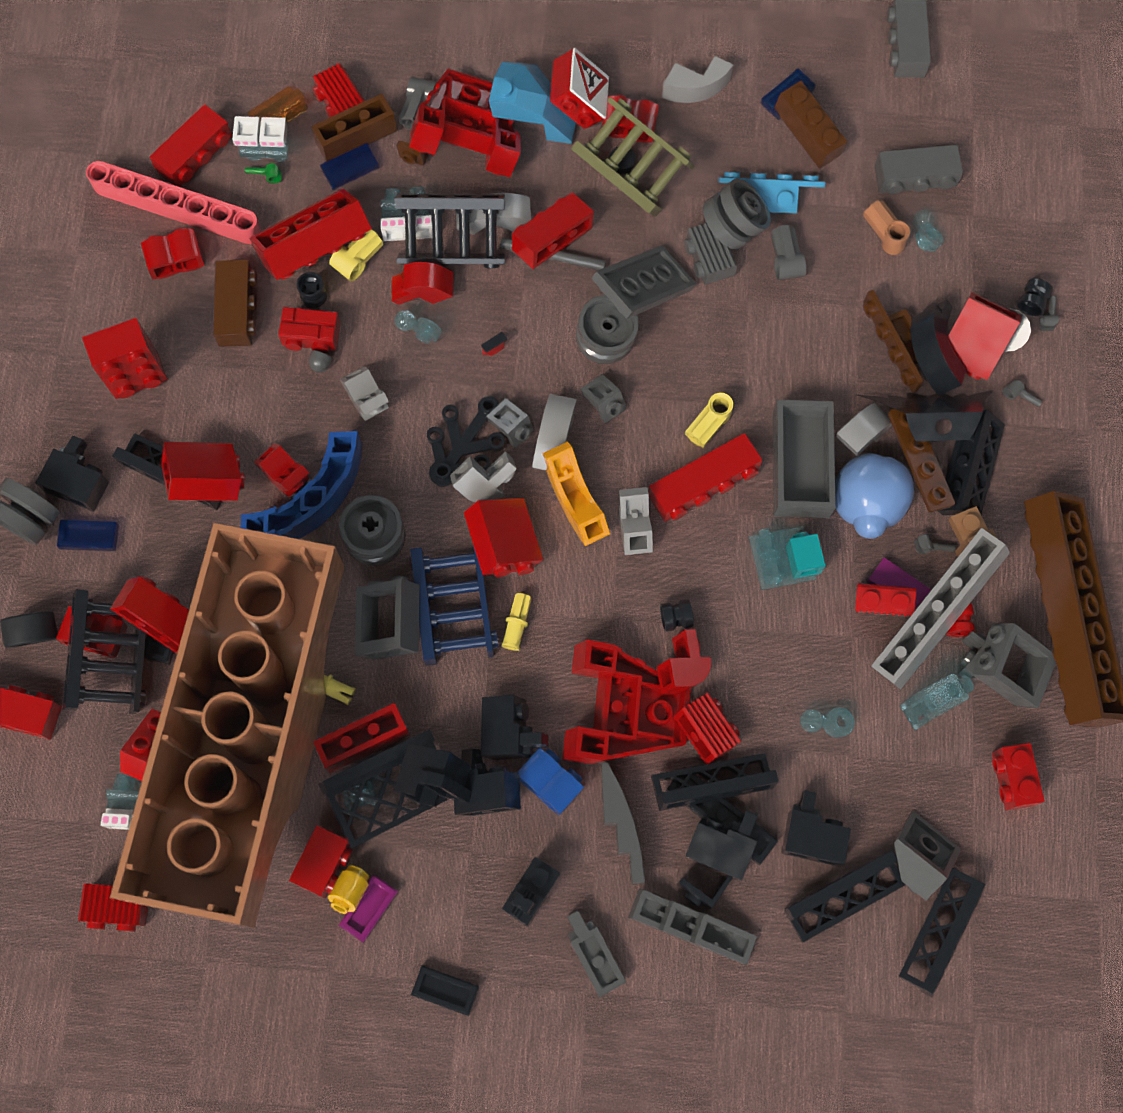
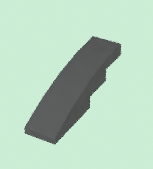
M602 763L601 779L604 826H616L617 854L630 856L631 885H643L645 879L641 848L632 814L624 793L609 764Z
M638 889L628 918L744 965L748 964L757 938L756 935L712 916L699 913L643 889Z

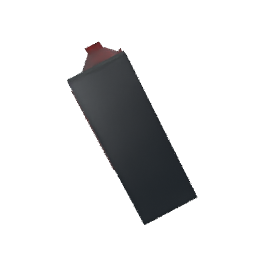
M500 332L481 344L482 354L493 356L504 349L505 341L508 340L504 333Z

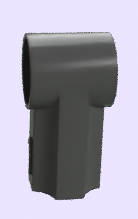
M414 76L410 78L406 91L407 99L399 117L400 124L405 126L406 129L411 130L420 104L427 99L429 92L433 91L436 82Z
M781 225L772 230L771 237L775 252L774 268L777 280L805 277L806 261L804 254L799 251L795 228L789 225Z

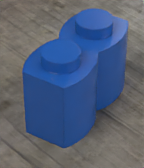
M539 748L517 772L519 773V781L560 816L583 790L584 787L581 784L583 779L573 769L569 768L566 771L558 764L561 759L552 750L547 749L544 751Z

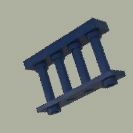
M422 547L410 549L414 583L420 585L419 628L425 666L437 665L436 656H440L441 652L486 646L488 658L494 657L493 648H498L496 630H490L484 577L475 549L474 553L438 558L424 556ZM476 564L478 580L435 586L432 583L427 584L426 573H431V570ZM476 591L480 593L481 607L442 613L430 610L429 601L435 600L434 597ZM483 619L485 635L439 641V638L434 639L433 628H438L439 624Z

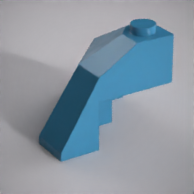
M514 61L501 63L494 77L489 98L493 117L543 124L546 140L572 144L576 128V122L550 102L551 83L537 65Z

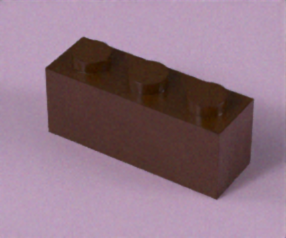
M799 81L780 93L774 109L817 167L821 169L838 158L848 141L804 83Z
M382 93L311 126L316 145L327 164L397 131L394 113Z
M248 260L215 261L213 336L219 347L252 346V336L256 335L255 319H252V311L257 309L256 296L253 294V286H257L256 270H252Z

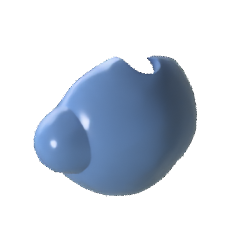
M875 453L859 455L847 462L836 477L835 508L842 519L854 525L856 532L861 537L867 539L878 538L883 535L886 528L900 522L909 510L915 492L913 478L909 470L894 458L882 457Z

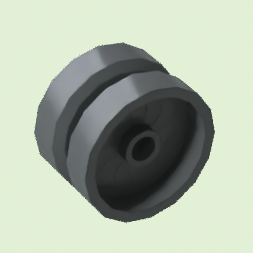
M736 178L722 188L721 192L711 196L703 205V215L708 227L714 236L730 249L738 250L752 240V236L759 235L770 226V213L766 203L760 194L742 179Z
M606 295L592 298L583 306L576 327V343L580 352L587 359L598 364H612L621 361L629 354L638 332V316L635 315L626 319Z
M6 477L0 485V496L10 503L7 504L0 500V525L37 546L45 532L33 519L46 525H52L60 511L32 489Z
M374 495L359 497L348 504L341 514L339 529L342 540L351 556L360 563L371 566L389 563L399 555L404 547L406 533L400 512L391 501L384 497Z

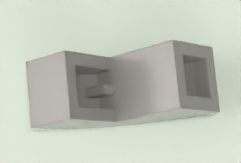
M715 56L705 74L701 75L675 63L664 81L662 98L680 103H693L711 98L723 90L731 80L733 64Z
M492 193L505 194L504 210H499V213L496 214L498 227L514 231L519 225H524L531 220L530 198L528 196L513 193ZM472 209V213L469 214L470 234L475 235L486 227V214L483 213V210ZM456 213L457 230H459V214Z
M554 394L549 395L540 426L532 468L546 470L547 466L542 453L567 442L573 424L577 399Z
M873 403L852 418L837 433V438L858 456L873 440L877 442L892 427V423L888 414L876 403Z

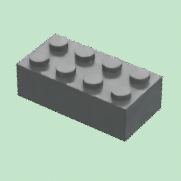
M777 400L773 410V514L775 517L830 518L835 509L833 401Z

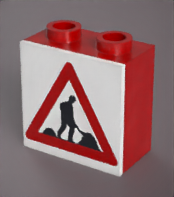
M573 48L553 60L550 102L583 129H586L606 118L609 76L580 51Z

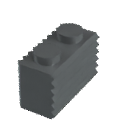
M707 223L693 228L690 227L684 240V247L687 254L692 255L694 258L693 267L697 278H702L704 285L735 276L737 264L730 248L722 244L714 236Z

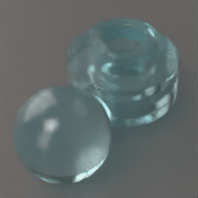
M926 209L919 210L913 217V224L918 229L915 238L920 249L934 252L941 246L944 239L942 234L933 227L935 221L933 213Z
M401 310L395 315L394 323L400 331L414 330L416 338L424 343L437 342L442 333V329L436 323L422 317L416 320L414 314L409 310Z
M841 707L828 711L825 716H822L817 710L809 709L800 718V724L805 731L814 733L823 727L826 733L834 738H841L850 734L855 725L851 712ZM838 717L844 720L843 727L837 724Z

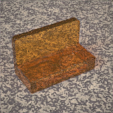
M288 86L250 110L248 116L259 117L260 122L261 117L286 118L288 123L308 109L302 92L298 88L293 91Z

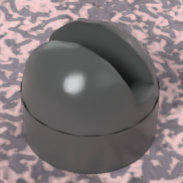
M312 350L309 357V366L313 371L322 373L329 368L332 358L322 352Z

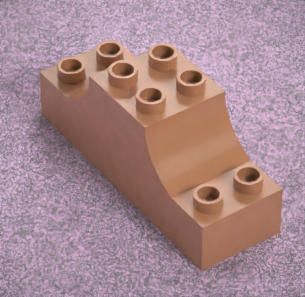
M213 523L110 898L255 928L276 846L288 819L295 811L299 810L314 749L313 741L317 737L326 700L324 665L327 640L345 568L335 546Z

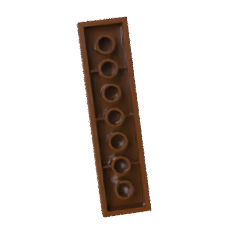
M1051 491L1025 500V519L1029 524L1031 533L1030 545L1035 553L1037 563L1036 574L1041 583V599L1046 607L1048 617L1047 628L1052 637L1054 647L1052 652L1053 658L1058 666V683L1063 691L1065 716L1069 720L1070 726L1105 727L1123 723V677L1084 498L1058 491Z

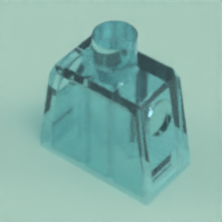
M953 673L920 690L901 704L900 707L916 731L969 699L968 693L974 690V685L968 676L964 675L958 678Z

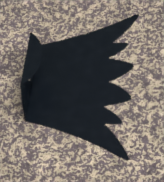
M993 390L970 396L960 393L954 397L945 393L940 396L935 393L930 397L908 393L907 398L888 395L889 398L856 395L885 404L905 413L910 431L916 441L969 440L983 413L984 401ZM943 418L950 420L952 423L950 432L945 435L938 434L935 430L937 421Z

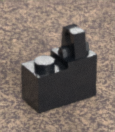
M72 435L65 448L61 447L60 450L53 448L35 483L48 494L94 512L109 482L102 475L103 471L90 464H87V466L83 464L85 460L83 454L87 443L83 439Z
M516 695L482 697L481 756L492 760L530 758L532 748L549 747L548 734L533 732V727H526L529 708L525 699Z
M470 748L462 750V760L471 765L465 788L472 792L468 803L454 800V815L478 816L520 810L519 773L509 772L507 767H492L488 771L486 770L485 763H483L480 749Z
M804 790L801 795L800 805L793 804L792 810L788 813L781 854L837 867L845 865L851 829L843 827V822L834 819H826L825 823L821 822L820 810L814 809L816 793Z
M747 809L742 823L734 821L729 830L724 828L725 824L715 818L708 817L707 820L702 818L697 825L685 856L742 881L760 837L758 836L760 831L753 828L759 813Z
M534 857L503 905L502 911L526 927H529L560 878L561 873L537 857Z

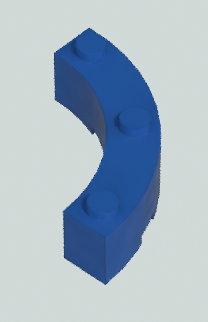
M329 432L326 453L321 463L322 467L314 480H310L302 490L293 496V500L279 508L275 506L260 512L241 514V528L300 539L317 529L339 508L354 484L361 462L363 446L358 432Z

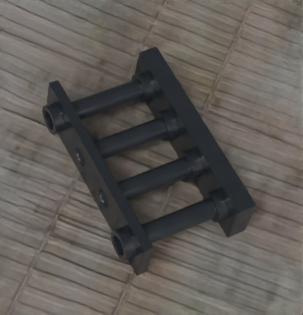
M397 194L395 196V209H402V213H405L406 253L398 254L397 264L405 265L414 262L484 264V268H499L500 264H505V254H497L496 214L499 213V210H504L505 194ZM418 209H429V213L432 214L433 253H417L415 213H418ZM445 209H456V213L459 214V253H443L442 213H445ZM472 209L483 210V213L486 214V254L470 253L469 214L472 213Z
M76 589L72 597L62 710L75 711L78 709V705L83 704L84 701L130 704L129 714H136L140 712V707L144 708L146 691L141 690L146 633L136 627L135 634L90 631L89 627H85L86 616H91L92 613L120 615L110 609L113 603L93 602V599L88 598L89 590ZM89 642L134 646L133 663L88 660V657L83 656L84 645H89ZM101 672L132 675L131 692L85 689V686H80L81 674Z

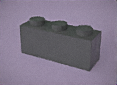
M894 0L892 7L887 9V23H891L888 33V44L892 45L889 65L894 69V77L925 78L931 63L926 0Z
M958 145L879 152L874 165L879 193L898 194L902 191L911 190L922 192L932 188L950 189L957 186L963 174Z

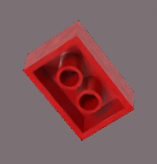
M137 318L82 337L93 369L115 399L131 397L137 391L145 388H155L161 382L168 380L158 352Z

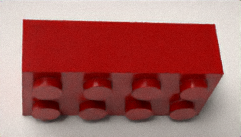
M341 189L249 239L264 267L278 280L291 277L295 274V270L303 266L307 267L318 262L319 257L327 253L332 254L339 251L343 247L342 245L349 241L360 240L372 228L359 200L345 189Z

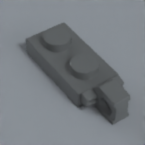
M579 911L568 915L567 918L574 930L568 934L571 940L570 943L598 996L601 997L626 983L598 927H595L592 921L585 924Z

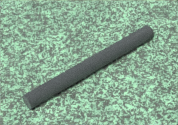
M502 237L500 248L512 250V239ZM559 251L549 258L595 270L605 268L606 263L604 260L565 251Z

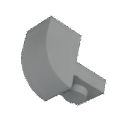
M363 366L340 379L364 421L389 408L387 405L389 401L385 393L378 388L369 369Z
M505 451L486 470L469 456L450 477L453 487L468 500L476 503L478 500L502 498L504 492L501 484L507 483L514 476L517 468L514 459Z
M647 487L619 490L618 511L624 554L632 555L653 552Z

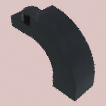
M947 299L938 304H930L922 313L914 316L911 321V340L916 359L925 378L938 396L962 386L967 371L949 342L947 323L953 307Z

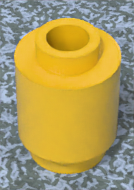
M348 866L346 870H343L328 896L331 907L343 914L354 912L368 887L369 875L356 866Z

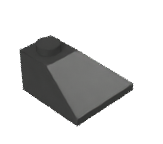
M914 811L910 813L894 842L901 881L912 892L919 894L923 899L927 900L948 878L961 850L959 846Z

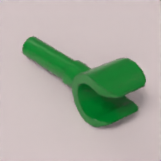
M274 163L267 164L266 168L245 167V173L266 175V181L272 184L281 182V171L278 170V166Z

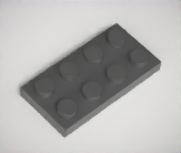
M663 245L600 269L591 278L626 319L688 293L696 285L695 281Z

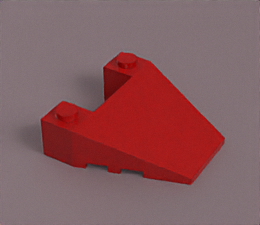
M448 68L436 83L433 91L429 92L427 99L418 108L410 131L409 148L421 153L435 155L439 142L443 141L486 154V171L492 172L495 175L511 177L521 153V136L518 131H514L512 126L513 120L492 116L489 98L493 82Z
M587 639L574 645L571 674L598 678L593 729L577 726L565 731L562 760L593 764L686 745L687 735L684 734L674 716L690 703L691 689L680 694L661 695L658 672L645 665V662L641 659L631 657L614 644Z

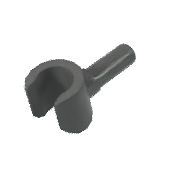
M1055 296L1050 297L1048 315H1041L1039 327L1041 331H1053L1059 321V316L1056 315L1055 311L1057 297Z
M1019 380L1012 381L1002 390V393L1010 400H1014L1019 395L1037 407L1042 404L1041 400L1024 390L1025 386Z
M929 534L920 535L918 539L914 540L919 554H926L937 550L955 551V545L932 543Z

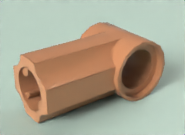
M878 200L872 203L864 211L863 217L882 240V248L886 253L890 255L902 253L910 235L909 226L903 221H898L884 201Z

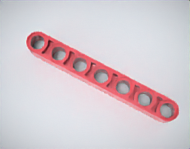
M96 161L87 167L86 176L95 192L101 196L245 244H252L249 238L262 232L256 215L250 210L105 162ZM227 217L225 220L219 221L221 218ZM252 225L248 229H243L245 226Z

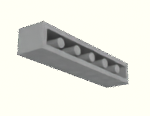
M981 528L871 667L901 690L1010 554L1006 544Z

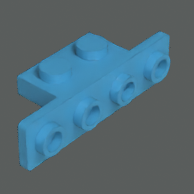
M724 172V177H718V183H729L736 178L746 181L760 194L769 212L797 213L799 186L825 187V182H820L819 176L803 175V181L792 180L793 175L777 174V180L766 179V174L751 173L750 178H740V173Z

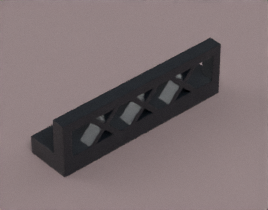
M987 409L983 410L978 426L969 440H956L945 479L955 504L950 508L939 510L938 512L943 516L956 515L968 510L970 499L972 500L973 507L977 506L982 515L1005 426ZM990 425L993 427V432H992V436H991V437H990V433H989V427H990ZM983 450H985V454H986L985 462H984L983 456H982ZM977 473H978V477H979V485H978V487H977V483H976Z
M134 433L125 450L120 447L116 448L112 457L120 464L165 485L162 468L156 462L157 459L162 458L163 446ZM138 443L148 447L150 456L140 458L133 454ZM196 500L214 510H218L222 502Z
M765 753L653 774L651 776L659 811L771 790L779 782L776 770L770 771ZM760 763L762 773L747 775L743 772L748 764ZM736 766H742L741 770L736 768ZM726 768L737 775L736 778L722 781L715 778L719 770ZM710 771H715V772L713 773V775H710L709 773H707V772H710ZM699 774L709 780L707 784L690 786L687 784V781L691 775ZM687 776L684 781L679 779V777ZM670 779L680 785L679 789L662 792L660 781Z
M893 850L784 910L802 943L906 885L901 881L900 872L894 864L898 860ZM888 867L896 883L888 888L876 885L878 872ZM872 876L871 883L864 881ZM857 884L869 887L867 899L863 902L849 899L852 887ZM874 889L881 890V892L872 896ZM846 891L845 897L839 896V894ZM832 898L844 901L841 914L836 917L824 913L826 902ZM848 903L856 905L847 910ZM821 905L819 911L812 910ZM807 912L817 915L815 929L805 934L797 918ZM822 917L830 919L821 925Z
M952 868L898 976L899 978L920 988L922 993L933 998L985 889V883ZM954 877L971 885L965 896L953 899L949 888ZM947 893L949 900L942 902ZM962 901H963V903H962V905H961V907H960V909H959V911H958V909H957L955 903H959V902H962ZM952 905L956 916L953 923L940 926L936 915L938 909ZM934 920L936 928L929 929ZM949 928H950V930H949V932H948V934H947V936H946V938H945V937H944V934H943V932H942V930H946V929H949ZM939 932L943 943L940 950L927 954L923 943L925 936ZM921 946L923 955L916 957ZM937 956L933 965L931 966L929 958ZM925 959L929 969L925 982L907 974L912 963Z

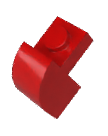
M429 262L405 264L404 272L392 277V302L400 305L419 297L435 304L453 297V272L438 264Z
M275 443L254 461L267 478L288 497L310 479L307 476L309 472L302 464L296 463L281 445Z
M685 629L674 636L672 643L675 658H670L657 666L661 695L683 693L707 678L711 669V657L700 656V642L697 639L695 629Z

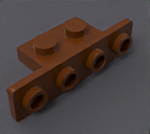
M868 291L863 302L864 312L867 317L872 318L878 338L884 340L888 348L890 360L896 363L900 370L903 384L906 387L909 386L912 393L917 392L923 383V379L915 366L918 361L911 340L912 318L907 309L888 316L875 291Z
M891 409L888 412V416L928 512L932 513L952 507L955 501L930 442L916 441L910 431L906 414L897 409Z

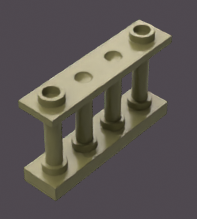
M609 97L607 102L616 108L590 143L587 142L584 145L576 141L571 150L649 214L656 217L662 210L656 204L659 200L657 198L683 163L693 170L695 165L689 161L692 156L680 146L675 150L629 113L632 107L621 98L616 102ZM626 116L635 126L610 159L606 158L603 161L597 156L600 152L598 149L622 117ZM644 131L655 141L631 173L623 177L617 172L619 169L618 164ZM664 147L675 157L650 190L642 193L636 188L639 184L637 181Z

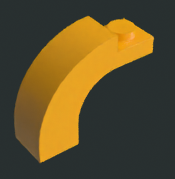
M567 441L542 453L547 466L546 472L554 492L582 543L587 546L609 535L610 532L604 513L592 498L582 478L573 448Z

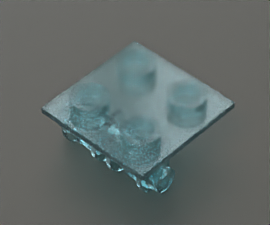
M804 526L770 532V529L766 528L760 530L758 535L749 536L761 590L817 580L816 575L793 579L787 556L786 545L789 539L795 534L805 532Z

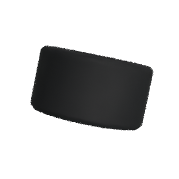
M52 611L17 615L0 620L3 644L6 648L56 640L57 637L56 622Z

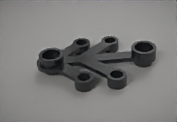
M487 396L479 401L478 413L462 436L460 435L457 421L459 419L457 407L447 405L443 408L442 417L447 423L452 451L447 458H445L442 447L444 440L443 431L439 427H431L426 434L428 442L432 445L435 462L429 469L430 479L435 485L446 487L452 484L450 475L461 465L457 463L462 456L490 450L497 452L505 447V438L501 433H493L488 439L472 442L485 422L488 421L486 416L499 405L497 399ZM491 403L494 406L492 409L487 410L484 408V405ZM448 411H453L456 414L455 416L449 418L446 416V413ZM433 433L440 434V437L438 439L434 440L430 438L431 434ZM500 439L502 443L496 446L492 444V441ZM477 455L474 458L476 462L485 461L487 463L483 467L485 470L490 467V461L487 456ZM440 469H447L448 473L441 476L438 474V471Z

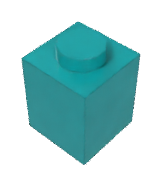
M802 532L793 535L789 539L786 551L793 579L821 574L825 568V562L818 534L809 535L808 532Z

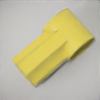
M371 229L360 240L352 241L347 247L343 246L339 251L333 253L329 264L349 281H354L364 271L366 262L383 246V241Z
M716 393L711 396L707 406L685 431V435L691 442L702 448L706 446L720 427L729 421L733 409L732 398L725 393ZM715 405H723L727 411L718 413L713 407Z

